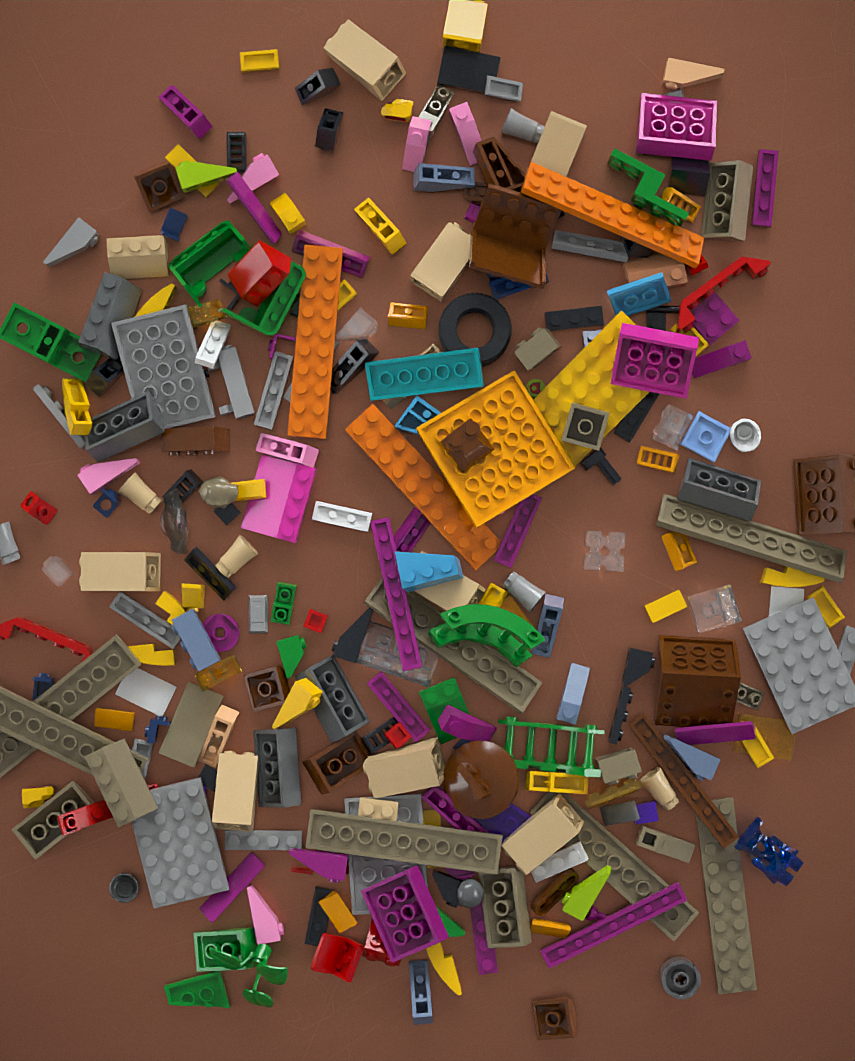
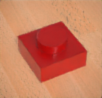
M702 254L696 269L684 264L691 276L709 268Z
M310 609L303 627L322 633L328 615Z
M397 722L384 733L395 749H398L412 737L401 722Z

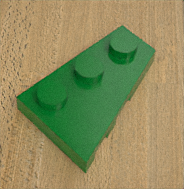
M212 971L164 985L169 1005L231 1007L221 971Z

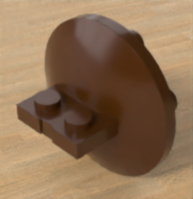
M483 740L466 743L451 754L444 768L443 785L445 793L451 798L454 807L468 817L486 819L497 816L504 812L516 797L519 787L517 766L512 756L496 743Z

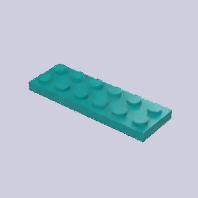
M479 347L365 362L370 401L484 386Z

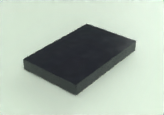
M444 46L437 84L485 94L487 76L497 77L500 57Z

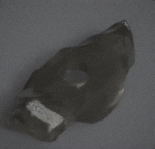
M174 489L163 498L165 509L161 514L160 523L163 533L171 541V550L185 555L188 553L187 536L189 528L187 514L182 507L178 489Z

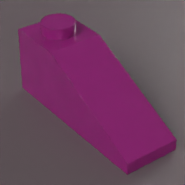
M171 85L159 96V99L198 139L213 127L205 115L175 86Z
M746 340L696 357L692 371L694 379L752 359Z
M448 704L438 719L442 731L470 741H490L497 730V727Z
M297 848L289 849L291 856L324 878H328L329 882L340 883V880H345L347 854Z

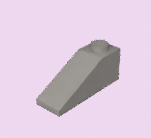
M78 217L43 263L48 267H52L88 250L90 246H95L100 234Z

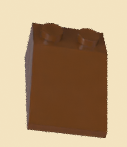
M355 730L313 754L302 763L320 794L324 795L332 792L364 771L363 764L370 754Z

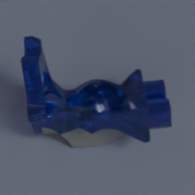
M757 816L740 836L734 847L738 850H744L747 856L752 859V864L760 869L773 884L778 881L787 886L794 877L786 871L788 866L797 872L804 862L796 856L799 852L797 849L786 845L774 835L771 838L763 835L760 831L763 821ZM758 843H763L765 846L764 852L758 849ZM775 846L780 849V852H776Z

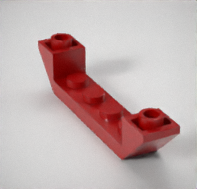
M742 256L691 293L679 305L676 333H687L694 327L693 323L696 318L690 310L699 305L698 301L703 297L705 299L709 298L714 294L713 290L718 286L720 288L724 287L729 282L728 279L733 275L735 277L739 276L744 269L752 279L757 276L759 278L763 277L769 272L768 268L771 262L769 260Z
M16 617L0 624L1 640L12 638L15 628L18 626L19 631L27 634L30 631L36 634V638L43 641L49 639L53 641L54 646L62 649L64 646L70 648V652L75 655L81 656L84 654L82 661L93 653L91 646L23 617Z
M158 783L147 785L149 790L159 788ZM105 799L57 816L62 836L113 818Z

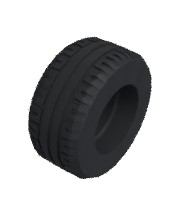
M477 292L466 293L455 298L444 309L439 321V340L444 352L470 349L458 338L457 325L461 318L469 313L485 315L492 323L493 335L486 345L479 347L481 367L495 362L506 351L511 338V320L505 307L498 300L492 298V296Z

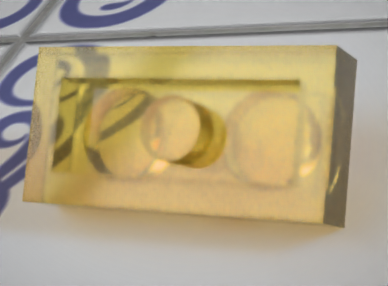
M219 299L202 303V307L198 305L188 307L193 328L225 319L226 317L218 312L220 308H223Z

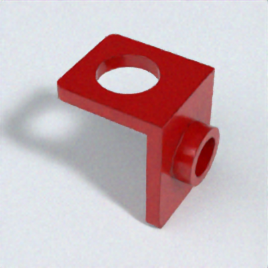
M32 491L29 492L20 505L28 514L45 525H48L57 513L56 508L42 500ZM33 498L32 503L27 506L28 501Z
M291 867L290 872L312 875L314 870L311 868Z

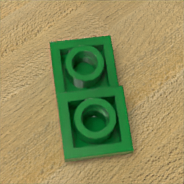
M284 582L277 583L270 622L290 625L297 585Z

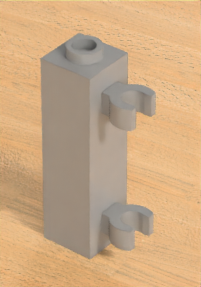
M231 345L224 346L214 368L207 367L209 372L222 369L231 400L230 405L219 407L220 413L224 416L234 412L237 420L256 415L237 348Z

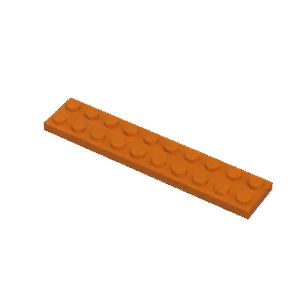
M533 162L529 164L521 193L695 269L698 266L704 237Z
M314 245L304 246L303 268L306 276L300 290L288 436L326 439L343 248Z
M374 404L368 407L344 430L474 570H477L499 549L502 542L485 524L477 528L475 527L453 489Z

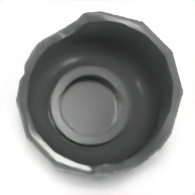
M128 873L116 875L109 884L110 895L117 902L129 903L135 899L139 892L137 880Z
M471 878L463 881L457 892L458 904L465 908H473L479 905L484 891L481 884Z

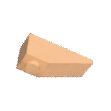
M668 58L662 85H666V88L672 90L721 78L725 69Z
M221 705L215 715L198 761L216 768L219 753H223L238 717V711Z

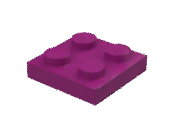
M716 292L691 311L696 318L693 323L694 328L709 343V346L740 321Z

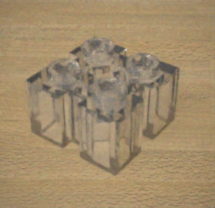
M585 531L584 547H589V554H584L583 570L599 571L600 566H606V571L623 572L624 556L619 555L620 549L625 548L626 533L609 532L608 537H604L601 531ZM603 546H606V549L609 550L605 557L599 552Z

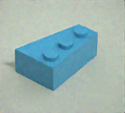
M416 395L394 427L397 430L420 437L416 428L441 414V412Z
M395 552L402 588L407 592L463 578L460 559L454 555Z

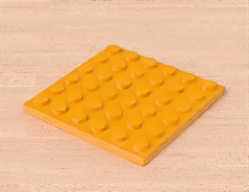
M515 370L416 428V431L476 528L575 469ZM472 418L473 421L478 423L480 430L494 450L463 473L440 442L460 425Z

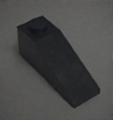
M368 339L356 340L332 368L331 391L333 394L338 393L364 370L365 362L372 361L378 355L379 351Z
M371 607L348 628L338 641H334L331 650L334 652L333 656L353 663L357 662L373 613Z

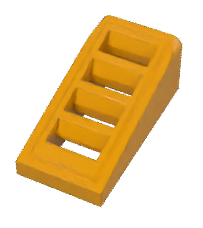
M673 187L665 188L660 197L673 205L679 199L676 206L681 208L683 203H686L683 208L685 211H688L691 206L692 209L686 218V221L690 223L694 222L701 208L700 205Z
M641 446L636 464L675 474L680 455ZM646 451L650 452L648 461L644 462ZM654 453H656L657 456L655 464H651ZM664 455L663 465L659 466L661 456ZM669 457H672L671 466L668 468Z

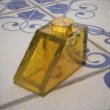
M233 654L194 674L202 691H205L242 672V669Z

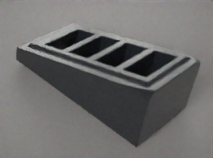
M227 132V167L236 168L238 173H244L247 169L246 132ZM232 139H242V142H232ZM232 147H242V150H232ZM232 155H242V158H232ZM231 163H242V166H231Z
M187 470L162 498L176 511L204 482L193 470ZM182 483L189 488L188 491L183 487ZM177 488L184 494L183 497L176 491ZM173 494L179 501L176 502L170 495Z
M392 717L361 737L363 744L370 754H374L390 743L382 729L384 728L387 732L390 729L389 724L394 726L398 722L395 717ZM376 733H378L381 739L383 740L382 743H380V741L378 740L377 736L375 735ZM370 737L372 738V740H373L374 743L376 744L375 747L373 746V744H372L371 741L369 740Z

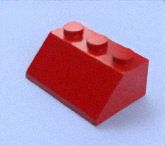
M258 240L231 269L228 277L240 297L258 307L289 275L291 258Z

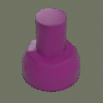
M591 906L585 919L588 921L601 920L606 917V914L598 912L595 906Z

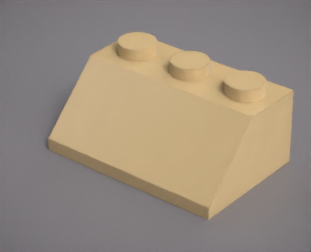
M164 235L107 238L110 274L124 279L169 277L167 238Z

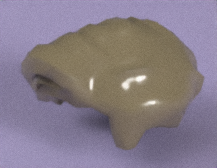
M217 476L204 481L199 489V495L207 505L213 508L225 509L227 505L236 500L238 487L236 484H231L227 479Z

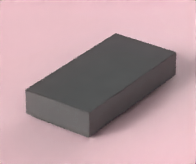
M635 800L600 807L605 826L640 819Z

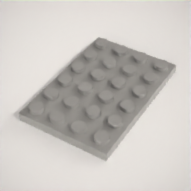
M187 304L111 323L131 399L149 391L163 418L164 429L216 417L203 365L195 363L199 350Z
M814 597L743 628L791 734L855 707V685Z
M201 777L151 789L150 792L158 809L131 823L154 909L229 890Z
M422 793L375 798L399 801L398 821L424 824ZM360 797L345 798V813L358 815ZM348 854L352 915L370 914L361 890L418 865L428 887L427 865Z

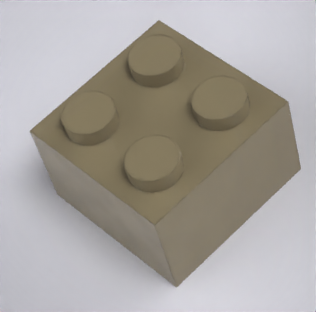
M538 328L531 334L532 338L529 341L523 340L516 346L517 350L514 353L528 371L536 368L562 347L547 328Z
M572 402L562 441L599 451L610 412Z
M632 747L595 758L597 768L601 769V780L609 785L619 783V779L624 777L627 780L636 778L638 773L642 772L636 751Z

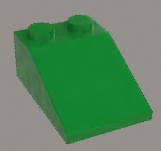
M452 677L419 691L440 744L458 738L442 731L438 722L447 704L470 715L455 677Z
M254 927L193 933L197 972L230 970L221 967L213 960L209 951L210 946L237 957L241 962L249 956L250 952L254 953L256 950ZM251 958L243 967H238L237 970H246L256 966L252 964L253 960Z

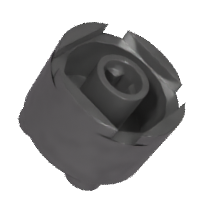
M672 957L661 966L660 982L670 996L679 1000L688 999L700 987V973L688 958ZM681 974L684 977H682V981L679 982L676 978H678V975Z

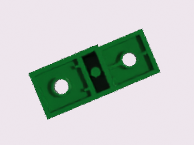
M614 148L607 162L610 164V168L618 172L621 170L627 173V176L633 180H641L630 200L634 202L633 205L639 209L646 208L651 211L650 214L659 218L663 217L668 222L681 227L689 213L655 195L665 174Z
M15 302L0 328V339L84 382H87L102 356L81 349L78 343L80 336ZM22 323L28 325V330L24 334L18 331V327ZM81 352L83 354L81 362L74 361L73 356L75 353Z

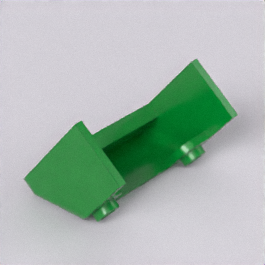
M226 220L219 223L173 258L168 267L196 304L202 307L203 305L197 298L205 294L207 289L205 282L234 260L238 263L251 247L232 223Z
M291 261L289 275L260 304L258 310L245 307L240 310L238 315L226 308H220L218 312L260 333L274 335L278 332L305 279L306 272L302 266Z

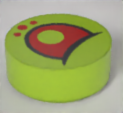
M532 379L526 386V390L532 398H536L545 388V384L540 379Z

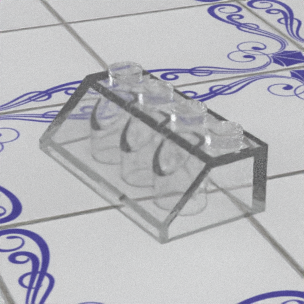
M370 621L356 662L429 687L439 656L417 642L422 668L403 672L394 629Z

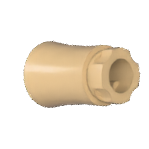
M136 472L118 491V493L131 500L148 514H151L162 501L141 480Z
M239 535L234 544L215 566L224 576L229 578L249 560L257 556L258 552L244 537Z
M660 766L652 769L640 779L639 783L665 811L672 809L680 802L676 795L677 793L670 785Z

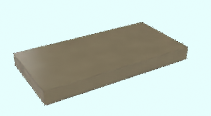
M188 682L159 754L195 768L224 696Z

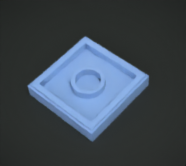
M698 411L680 445L714 463L730 434L731 428Z

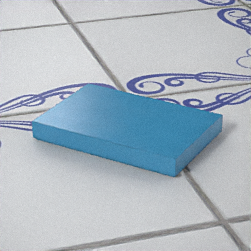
M662 272L607 290L615 315L622 310L627 316L672 302Z

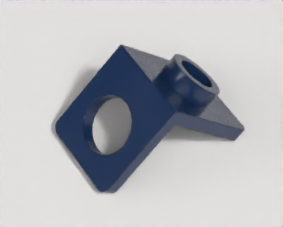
M170 208L160 229L161 234L179 241V235L187 219V214Z
M103 488L101 491L104 493L94 503L93 507L108 518L121 501L117 498L119 495L111 488L109 490ZM105 499L111 502V508L107 511L103 510L100 506L101 502Z

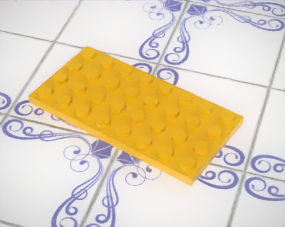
M622 310L533 400L574 467L592 449L562 441L572 402L610 412L604 433L605 437L649 393V391L610 384L622 323L636 325Z

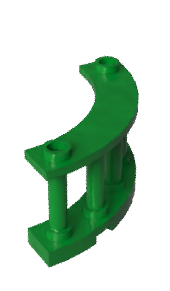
M480 604L458 606L441 613L440 616L445 624L439 625L427 633L438 648L450 643L460 642L461 640H471V642L483 645L489 644L496 647L498 652L507 657L515 667L520 666L533 656L527 650L528 648L532 650L545 641V638L531 624L518 615L502 608ZM511 634L515 635V636H516L517 638H519L523 643L521 644L517 639H515L513 636H511Z
M506 716L505 720L498 719V723L507 725L505 750L512 756L517 768L528 769L529 765V768L542 771L566 772V774L584 777H601V769L594 768V764H592L594 735L604 734L605 730L597 729V725L586 724L585 727L517 721V717ZM515 725L528 726L526 755L523 756V760L514 759L512 755ZM536 727L550 728L548 755L545 758V762L535 761V757H533ZM557 729L570 731L569 753L566 764L557 763V759H555ZM578 732L587 733L585 760L582 766H577L576 762Z

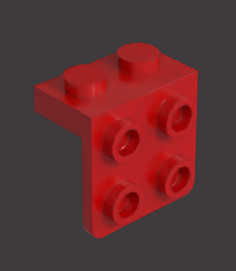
M372 918L362 956L366 957L369 961H381L388 966H399L401 959L393 963L391 962Z
M324 933L321 936L310 968L315 972L333 974L345 982L351 983L364 945L349 937Z

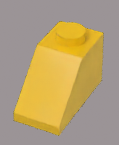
M283 193L269 203L290 235L306 225L304 218L286 193Z
M182 583V607H187V611L195 609L196 612L199 611V608H204L205 585Z

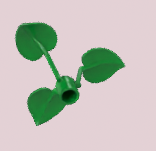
M258 944L255 952H250L249 956L242 962L237 957L210 946L209 951L213 960L226 969L237 970L238 967H243L252 958V964L256 966L257 976L253 991L244 989L243 997L249 1003L267 1008L273 1006L274 1002L270 996L257 992L260 975L272 984L283 985L288 977L287 967L266 965L272 952L269 946Z

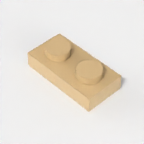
M360 797L358 816L397 821L399 801Z

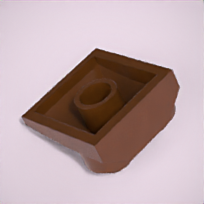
M170 161L158 164L134 175L149 212L185 198Z
M472 418L464 422L440 442L463 473L494 450L480 430L478 423L473 421Z
M280 665L243 675L253 712L284 704L290 688L286 673Z
M562 996L555 999L532 1001L537 1040L576 1037V1013L574 1003L570 997Z

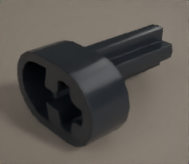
M602 448L599 451L595 450L580 462L585 471L596 464L612 485H615L622 479L605 458L606 453Z

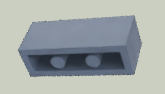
M191 609L172 619L173 624L171 627L176 635H180L182 639L180 642L184 652L188 651L190 654L189 662L194 670L197 668L199 672L221 660L195 609Z

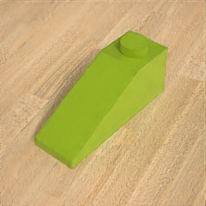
M184 161L178 167H175L184 193L224 181L237 172V169L200 162L190 163V161Z
M605 866L572 887L570 893L566 892L561 901L563 903L562 911L583 921L611 873V866Z

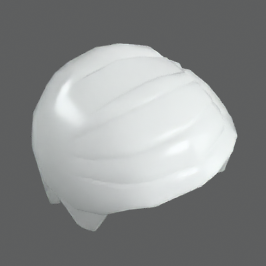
M740 419L730 429L731 442L742 452L755 450L761 442L759 426L750 419Z

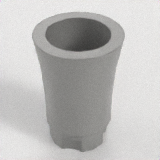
M511 108L501 133L538 144L545 126L538 124L537 121L529 119Z
M9 521L0 524V558L2 564L5 565L21 558L17 552L19 550Z
M514 571L502 585L529 613L546 594L545 591L536 587Z

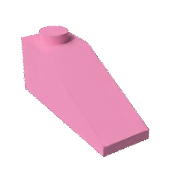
M465 102L450 108L449 116L471 167L478 164L473 150L476 143L482 140L468 103Z
M412 117L405 145L403 170L414 172L418 163H423L431 120Z
M261 153L252 158L254 162L250 163L242 175L243 180L251 191L279 175L268 154L263 155ZM232 191L227 200L229 203H232L239 198Z
M264 433L260 434L256 447L257 452L314 468L319 449Z
M134 458L92 465L87 464L80 469L81 473L77 476L88 492L94 495L134 468L140 461Z
M252 884L248 885L247 892L257 944L281 941L282 935H284L283 924L279 923L278 917Z

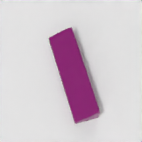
M238 172L234 173L226 179V182L269 241L274 244L282 232Z
M299 230L296 234L292 252L304 256L305 245L343 248L341 270L363 278L370 260L369 256Z
M415 506L394 535L397 552H411L431 524Z
M751 721L675 729L677 740L688 745L756 739L755 725Z
M438 786L430 787L421 795L422 799L454 828L489 833L475 819L459 812L454 807L451 798Z
M251 852L227 878L230 889L212 894L199 909L213 923L266 864Z

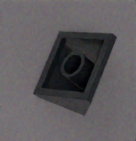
M671 157L668 187H673L683 195L705 197L710 176V161Z

